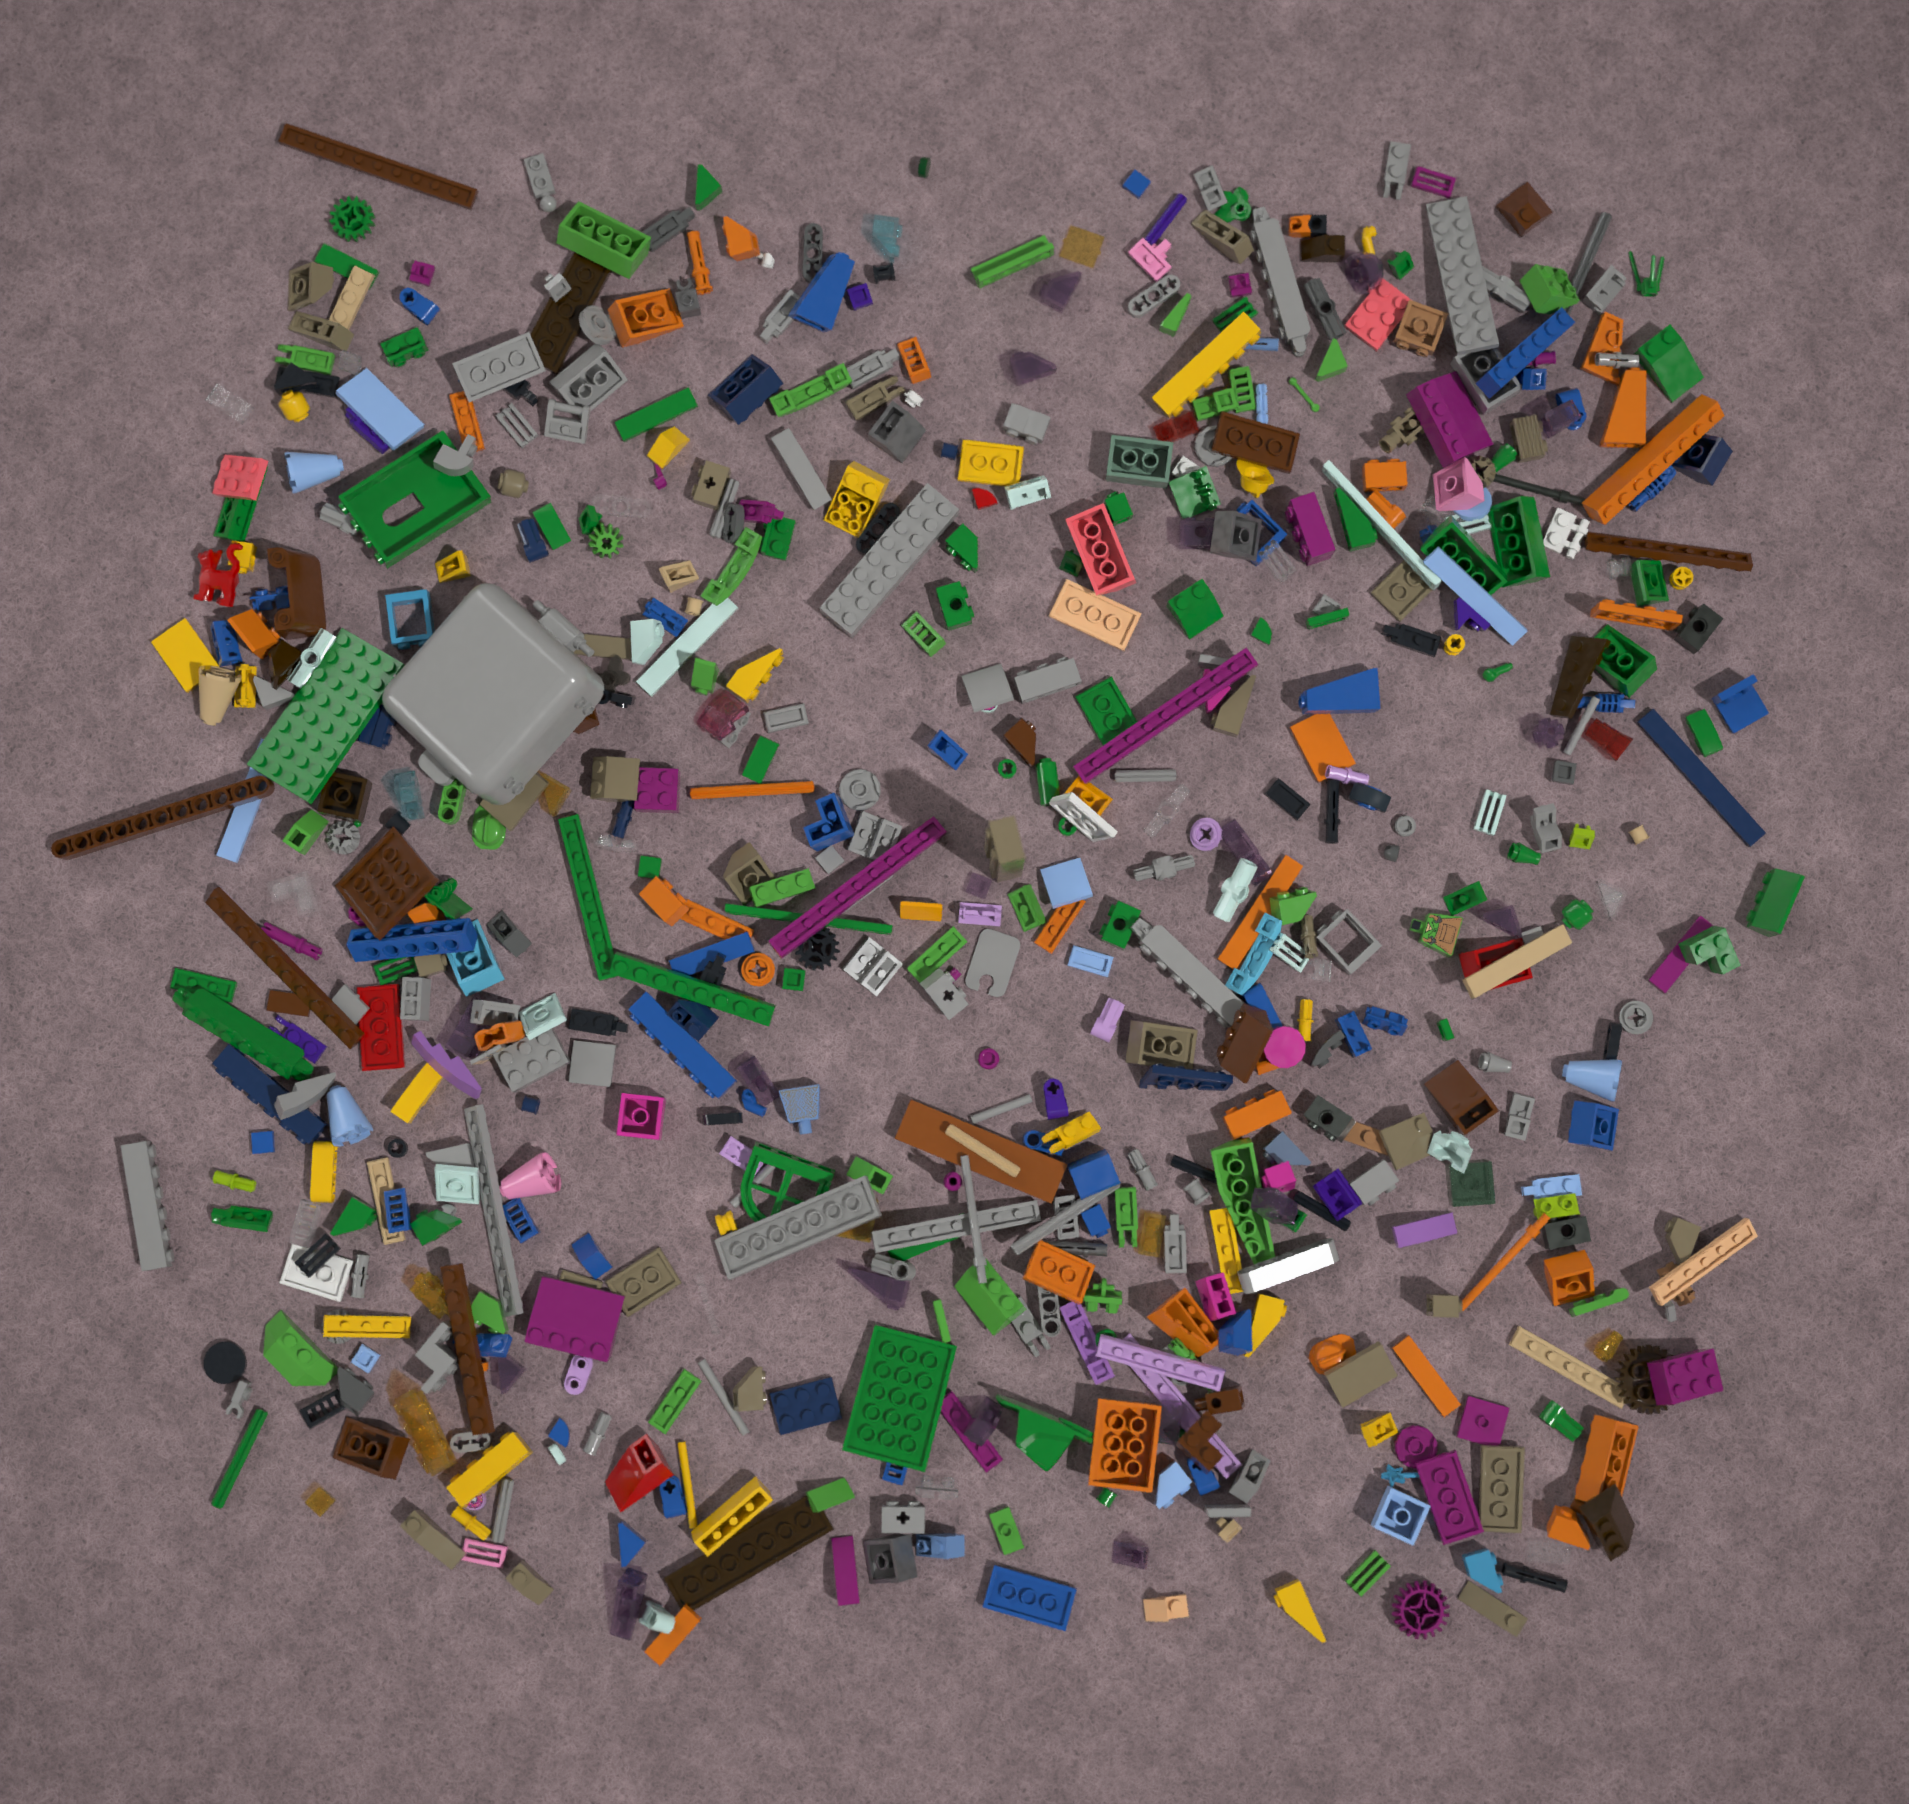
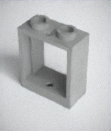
M1346 909L1344 912L1339 910L1331 917L1333 922L1329 926L1324 924L1316 931L1318 934L1316 941L1348 975H1351L1382 945ZM1344 918L1369 944L1350 964H1347L1324 939Z

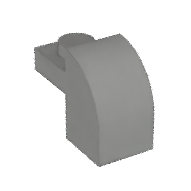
M468 434L459 451L443 444L433 461L434 468L450 476H462L468 473L474 467L473 459L470 457L475 455L478 448L476 446V438Z
M1554 803L1534 808L1530 820L1541 854L1562 848V834L1556 823V807Z

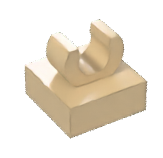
M1221 1517L1216 1522L1223 1529L1219 1536L1226 1543L1242 1529L1234 1519L1228 1523Z

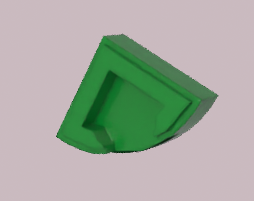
M1260 617L1250 637L1269 646L1272 638L1269 624Z

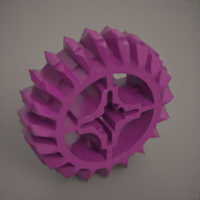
M1414 1580L1413 1588L1410 1583H1406L1408 1590L1405 1591L1400 1587L1399 1591L1402 1593V1596L1394 1595V1598L1399 1602L1391 1603L1392 1607L1398 1608V1610L1391 1612L1392 1616H1399L1394 1620V1623L1396 1625L1401 1624L1399 1630L1401 1632L1406 1630V1636L1408 1637L1413 1632V1636L1417 1640L1420 1633L1424 1640L1427 1639L1428 1632L1432 1637H1435L1433 1630L1436 1629L1442 1632L1439 1624L1447 1625V1622L1442 1618L1450 1616L1448 1612L1444 1611L1450 1608L1449 1604L1443 1603L1447 1600V1597L1445 1595L1440 1596L1442 1593L1440 1588L1434 1591L1435 1584L1433 1583L1427 1588V1581L1425 1580L1422 1581L1421 1587L1417 1580ZM1420 1593L1414 1603L1405 1604L1412 1595ZM1426 1593L1433 1596L1437 1609L1428 1607ZM1423 1604L1422 1607H1423L1424 1609H1426L1427 1611H1425V1612L1422 1611V1612L1420 1613V1615L1418 1616L1419 1613H1418L1417 1611H1415L1414 1609L1420 1608L1421 1605ZM1404 1610L1414 1614L1415 1626L1410 1625L1406 1621ZM1435 1616L1430 1624L1421 1627L1427 1617Z

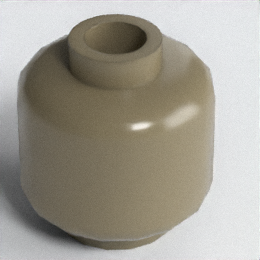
M506 469L504 473L499 475L497 489H500L501 494L504 496L520 498L523 492L527 493L529 481L525 480L523 472Z

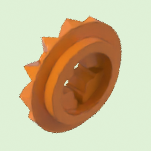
M754 953L744 960L741 972L747 983L752 986L761 987L772 980L775 966L769 956L763 953ZM756 961H758L760 967L767 968L761 972L760 979L757 973L749 972V970L756 968Z

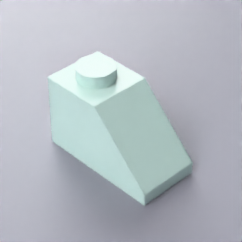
M655 619L630 621L632 663L645 665L663 643L664 627L661 621Z

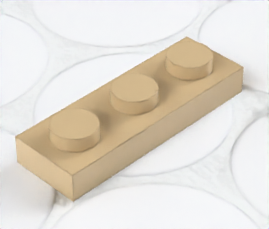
M354 265L329 320L340 323L349 330L375 276Z

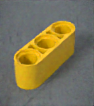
M314 1141L310 1187L311 1202L333 1203L335 1200V1194H333L336 1187V1173L334 1171H336L337 1152L335 1150L338 1147L334 1146L332 1141Z

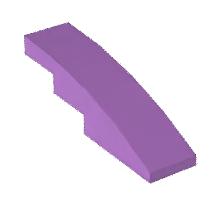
M421 1031L413 1035L411 1044L439 1075L474 1099L480 1097L482 1088L459 1056L450 1059L440 1043L432 1047Z

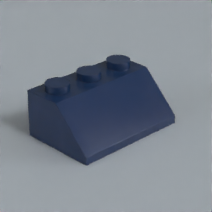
M752 354L708 396L733 422L739 425L741 422L746 421L749 415L761 407L764 401L776 393L784 383L770 365Z

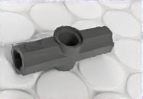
M1315 278L1304 284L1303 288L1315 310V316L1320 320L1329 341H1332L1333 338L1336 340L1346 334V330L1335 310V303L1330 299L1321 279ZM1326 306L1330 312L1324 313L1320 310V307Z

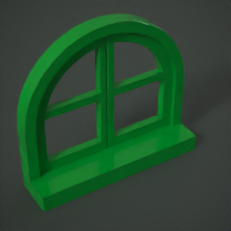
M756 1141L741 1182L743 1206L754 1222L767 1218V1216L757 1208L752 1197V1188L777 1197L770 1214L771 1216L780 1211L784 1200L795 1204L804 1202L786 1195L793 1174L820 1183L815 1195L816 1197L829 1190L835 1169ZM759 1162L786 1171L779 1192L752 1183Z

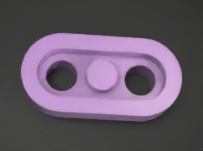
M579 1355L573 1357L564 1382V1387L568 1393L577 1395L585 1390L593 1368V1359ZM579 1360L585 1361L586 1365L584 1368L579 1367ZM573 1380L578 1382L577 1388L571 1386Z

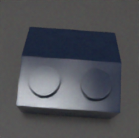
M1704 434L1671 465L1675 470L1692 480L1713 486L1733 451L1723 438Z

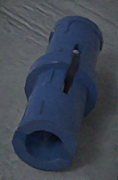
M622 801L619 812L615 816L617 818L611 833L612 836L624 839L627 826L632 821L631 815L635 801Z

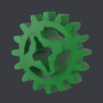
M347 196L346 202L340 199L341 205L334 204L333 206L336 211L330 212V215L334 218L330 220L331 225H333V231L335 233L338 232V236L341 239L345 236L347 242L351 238L358 242V237L360 236L366 239L365 233H372L369 227H375V223L372 220L376 217L374 213H371L373 211L370 205L367 206L366 200L360 202L357 196L354 201L351 200L350 196ZM360 209L365 212L366 217L360 214ZM340 221L345 223V229L340 226Z

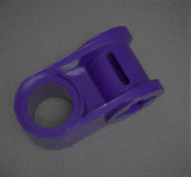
M1055 1078L1048 1079L1043 1085L1048 1120L1069 1116L1062 1083ZM1051 1082L1059 1086L1055 1094L1047 1090Z

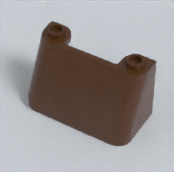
M279 547L268 548L269 563L274 568L286 570L290 608L279 610L274 617L275 631L286 640L315 637L321 628L326 630L320 561L312 554Z

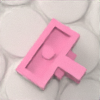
M1142 238L1128 251L1133 260L1155 282H1158L1172 267L1165 260L1167 258L1165 253L1171 248V244L1166 239L1158 246L1155 243L1151 246Z

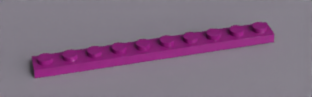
M1247 647L1073 767L1085 784L1089 783L1259 666Z
M934 816L772 937L768 943L781 959L945 836L947 831Z

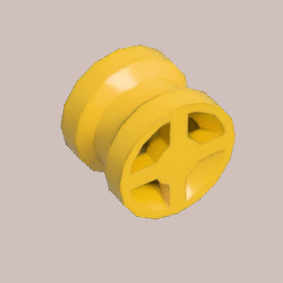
M1687 567L1677 568L1669 577L1670 585L1676 590L1685 589L1693 581V573Z
M731 1210L722 1216L719 1214L715 1215L721 1235L726 1234L730 1230H738Z

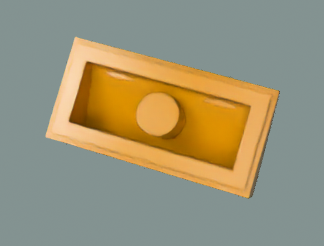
M902 901L900 903V918L941 921L943 905Z

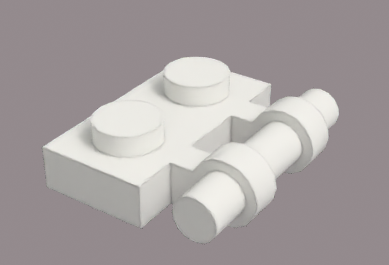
M1557 508L1543 538L1545 549L1557 554L1561 553L1562 548L1568 549L1566 557L1573 560L1575 554L1580 551V543L1583 536H1586L1588 532L1587 527L1590 522L1582 519L1580 525L1574 524L1576 515ZM1570 531L1576 533L1572 542L1566 540Z

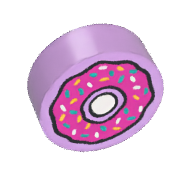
M485 1493L471 1500L467 1508L470 1510L482 1509L486 1504Z

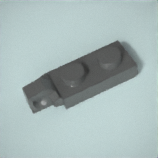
M690 207L683 212L679 210L676 212L672 211L642 232L651 237L649 248L652 252L690 226L688 222L696 217Z

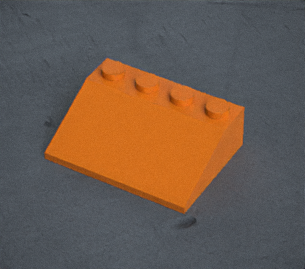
M1098 1398L1088 1485L1152 1493L1162 1410L1161 1405Z

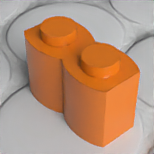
M515 1020L498 1023L489 1029L480 1030L474 1035L478 1050L486 1051L499 1044L517 1042L524 1038L525 1032L522 1022Z

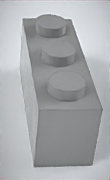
M1063 657L1056 660V664L1049 666L1046 663L1036 667L1037 670L1029 672V670H1024L1017 673V677H1014V683L1021 703L1024 704L1081 685L1082 681L1074 658L1068 659V657Z

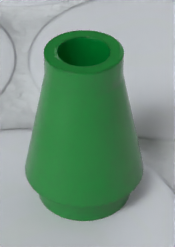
M1508 443L1504 446L1501 445L1491 460L1494 463L1496 473L1516 460L1515 457L1518 453Z
M1520 842L1517 844L1512 843L1508 851V859H1511L1514 863L1538 865L1541 853L1528 848Z

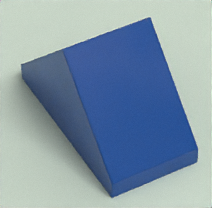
M587 1233L572 1244L580 1263L595 1280L613 1268L590 1233Z
M620 1521L618 1523L621 1567H626L648 1540L625 1521Z

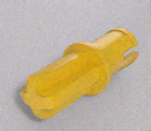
M1302 999L1300 1001L1299 1019H1297V1022H1299L1298 1031L1303 1036L1304 1041H1311V1024L1314 1023V1020H1312L1313 1001L1310 999Z
M458 1505L451 1514L452 1518L466 1527V1531L470 1530L481 1540H486L490 1535L491 1530L476 1519L477 1516L473 1517L462 1509L461 1506Z

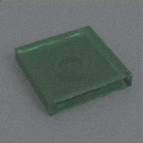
M1492 1162L1468 1163L1465 1173L1457 1171L1449 1165L1452 1207L1496 1204Z

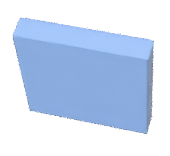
M1081 858L1040 869L1053 909L1093 897Z

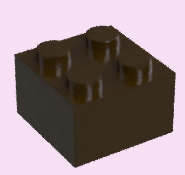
M334 772L322 789L317 812L323 816L363 824L372 783L365 778Z

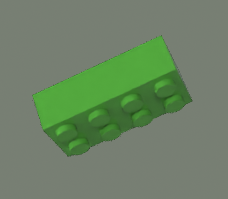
M578 201L559 225L556 243L630 279L647 257L651 237Z

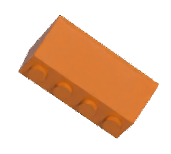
M1594 1415L1590 1426L1589 1440L1586 1443L1584 1461L1581 1464L1579 1482L1576 1485L1575 1499L1585 1502L1614 1484L1617 1486L1621 1496L1623 1495L1639 1427L1638 1425Z

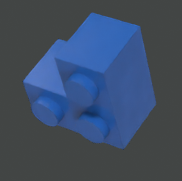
M832 793L815 800L822 820L803 828L811 848L817 852L854 836L841 798L837 794Z

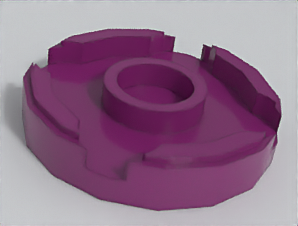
M1419 1425L1408 1426L1402 1429L1394 1443L1398 1459L1405 1466L1416 1469L1415 1462L1436 1456L1438 1451L1437 1441L1433 1434L1427 1428Z

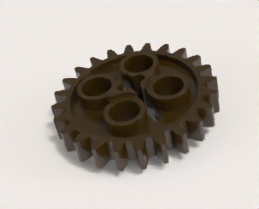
M1638 1345L1637 1350L1631 1348V1355L1623 1354L1626 1361H1618L1622 1368L1615 1369V1371L1620 1373L1619 1377L1614 1378V1380L1620 1381V1384L1615 1388L1622 1389L1618 1396L1626 1397L1624 1404H1631L1630 1409H1637L1638 1413L1644 1414L1645 1412L1647 1415H1652L1653 1412L1654 1414H1660V1409L1667 1411V1405L1656 1404L1651 1380L1647 1381V1383L1641 1382L1632 1385V1383L1650 1378L1647 1363L1673 1355H1667V1350H1660V1346H1653L1652 1348V1345H1645V1347ZM1636 1367L1639 1370V1374L1637 1377L1634 1374V1370ZM1641 1388L1644 1390L1643 1397L1640 1396Z

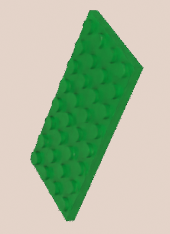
M343 628L337 634L336 641L330 650L325 653L321 663L313 670L307 683L297 691L247 763L252 769L309 804L314 802L383 702L382 696L385 687L394 678L393 676L397 675L405 666L402 662Z

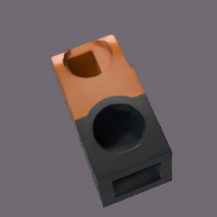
M1303 215L1289 218L1290 237L1303 238L1327 235V215Z

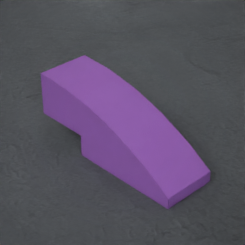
M1453 1213L1392 1227L1396 1248L1457 1233Z

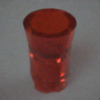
M1598 718L1594 720L1585 732V735L1591 738V741L1604 750L1615 762L1634 739L1619 732Z

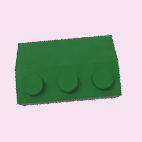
M1777 868L1766 872L1762 880L1764 887L1762 891H1758L1754 899L1756 903L1755 908L1750 910L1746 917L1748 922L1746 928L1769 938L1781 934L1805 876Z

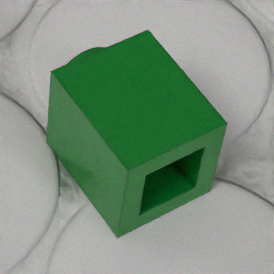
M1114 492L1106 496L1107 499L1104 500V505L1113 526L1132 519L1133 513L1124 492L1120 494Z

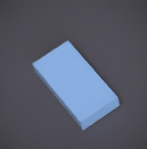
M1073 945L1067 966L1108 978L1114 957Z

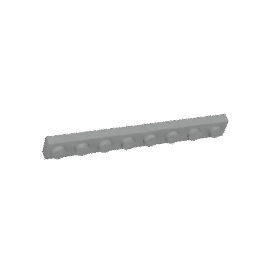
M1037 1200L977 1211L980 1233L1041 1221ZM966 1213L872 1231L871 1236L874 1252L878 1253L971 1235L969 1214Z

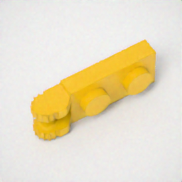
M1089 1111L1047 1133L1041 1140L1044 1143H1048L1056 1138L1059 1140V1142L1049 1148L1050 1153L1054 1154L1100 1132L1101 1127Z

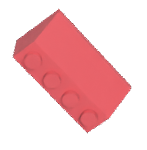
M1104 503L1065 519L1096 596L1116 592L1136 584Z

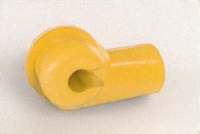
M1366 226L1362 230L1361 242L1365 256L1375 254L1371 237L1377 235L1374 226Z

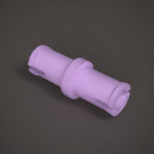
M1328 765L1325 771L1326 778L1342 781L1343 784L1359 783L1367 785L1369 781L1368 774L1352 771L1348 767L1343 769Z

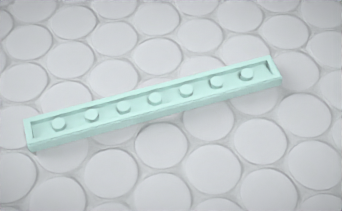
M1328 460L1323 465L1322 472L1337 488L1342 489L1381 536L1432 590H1435L1442 580L1423 563V560L1333 463Z

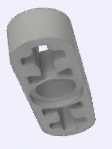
M1167 275L1133 298L1128 305L1130 316L1141 318L1175 295L1180 288L1179 278L1175 275ZM1167 281L1170 283L1175 282L1174 289L1171 287L1165 290L1166 295L1164 296L1162 289L1167 286ZM1150 292H1157L1160 295V299L1153 302L1149 300L1148 294ZM1144 297L1147 304L1141 307V312L1138 310L1133 311L1134 304L1137 306L1142 304V298Z

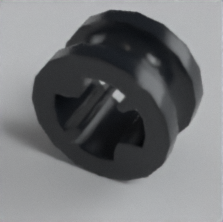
M394 1139L388 1145V1152L394 1158L404 1157L408 1152V1145L402 1139ZM395 1143L403 1145L402 1153L393 1152V1148H395L393 1145Z

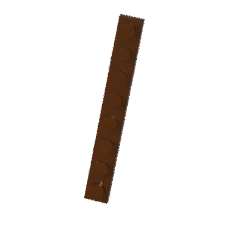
M1587 532L1585 536L1586 550L1592 552H1608L1613 555H1630L1635 558L1645 557L1657 561L1667 560L1674 563H1690L1696 566L1705 565L1717 569H1734L1739 572H1751L1753 567L1750 553Z
M463 1263L445 1265L440 1267L472 1435L492 1433L495 1431Z

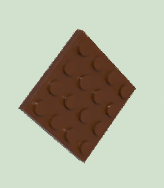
M393 826L335 887L372 934L381 940L427 894L439 879L405 837Z

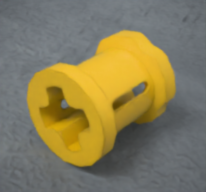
M1458 634L1449 636L1444 642V651L1448 655L1456 656L1465 647L1464 638ZM1457 642V647L1452 648L1450 646L1452 643Z

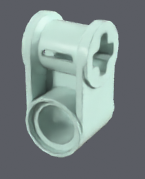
M647 1601L646 1610L643 1617L639 1619V1623L645 1625L648 1629L669 1634L674 1628V1616L666 1611L663 1606Z

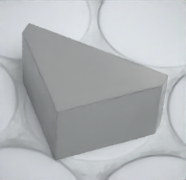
M257 676L253 678L262 707L266 710L288 703L295 696L292 692L281 687L275 690L272 687V683Z

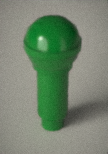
M1506 663L1497 668H1487L1483 671V678L1486 682H1493L1499 675L1510 671L1513 665L1512 663Z

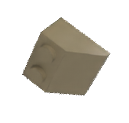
M611 756L594 757L590 799L605 802L637 801L640 759Z

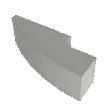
M335 1072L297 1082L294 1084L291 1093L277 1096L274 1106L280 1120L291 1117L316 1103L332 1087L336 1078Z

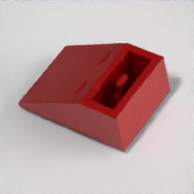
M645 1434L627 1448L606 1479L605 1484L619 1511L622 1513L674 1474L659 1446L648 1434Z

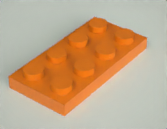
M1607 599L1597 603L1590 613V618L1673 631L1682 623L1683 615L1677 614V611L1664 610V612L1656 611L1655 607L1645 606L1637 608L1632 603L1619 605L1615 604V601Z

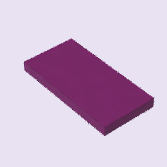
M1456 1449L1415 1462L1443 1545L1483 1533L1484 1529Z

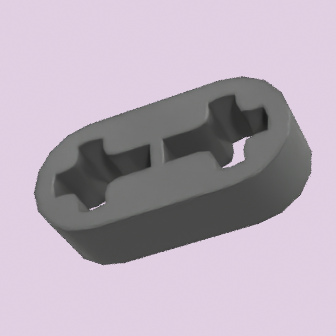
M731 503L725 508L723 538L727 543H736L743 532L745 511L740 504Z

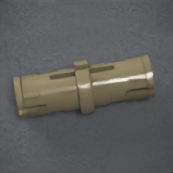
M1304 915V918L1300 921L1302 930L1300 938L1304 944L1305 958L1313 959L1318 956L1316 945L1317 933L1314 931L1313 916Z

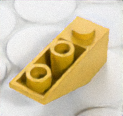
M779 648L739 668L727 683V690L746 703L750 700L754 701L760 692L758 690L762 683L766 684L771 678L772 674L770 672L773 667H778L783 661V650Z

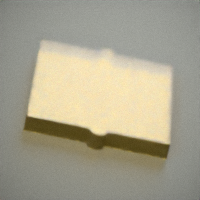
M1071 225L1067 237L1063 240L1064 245L1060 257L1094 268L1098 255H1101L1100 249L1105 237Z

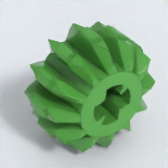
M601 523L600 530L594 527L593 531L595 534H589L588 537L592 541L588 545L593 548V554L599 553L600 558L607 554L608 558L611 559L612 552L618 555L619 551L617 548H623V543L620 541L624 538L623 535L619 534L620 530L618 527L613 529L612 524L609 523L607 528H605L604 524ZM606 538L608 540L609 538L610 542L608 544L604 542L603 544L602 539Z

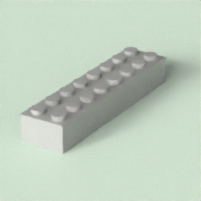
M927 483L822 604L820 612L850 638H853L959 516V509Z

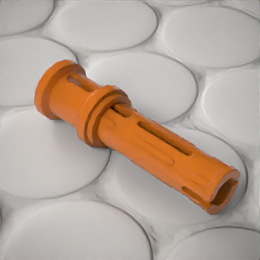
M688 232L687 237L694 268L691 274L695 279L697 295L711 293L713 286L710 285L709 281L710 270L705 265L700 232Z

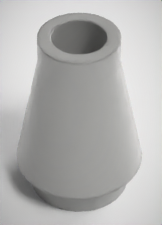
M1490 1052L1482 1053L1478 1062V1067L1483 1072L1509 1073L1512 1066L1510 1060Z

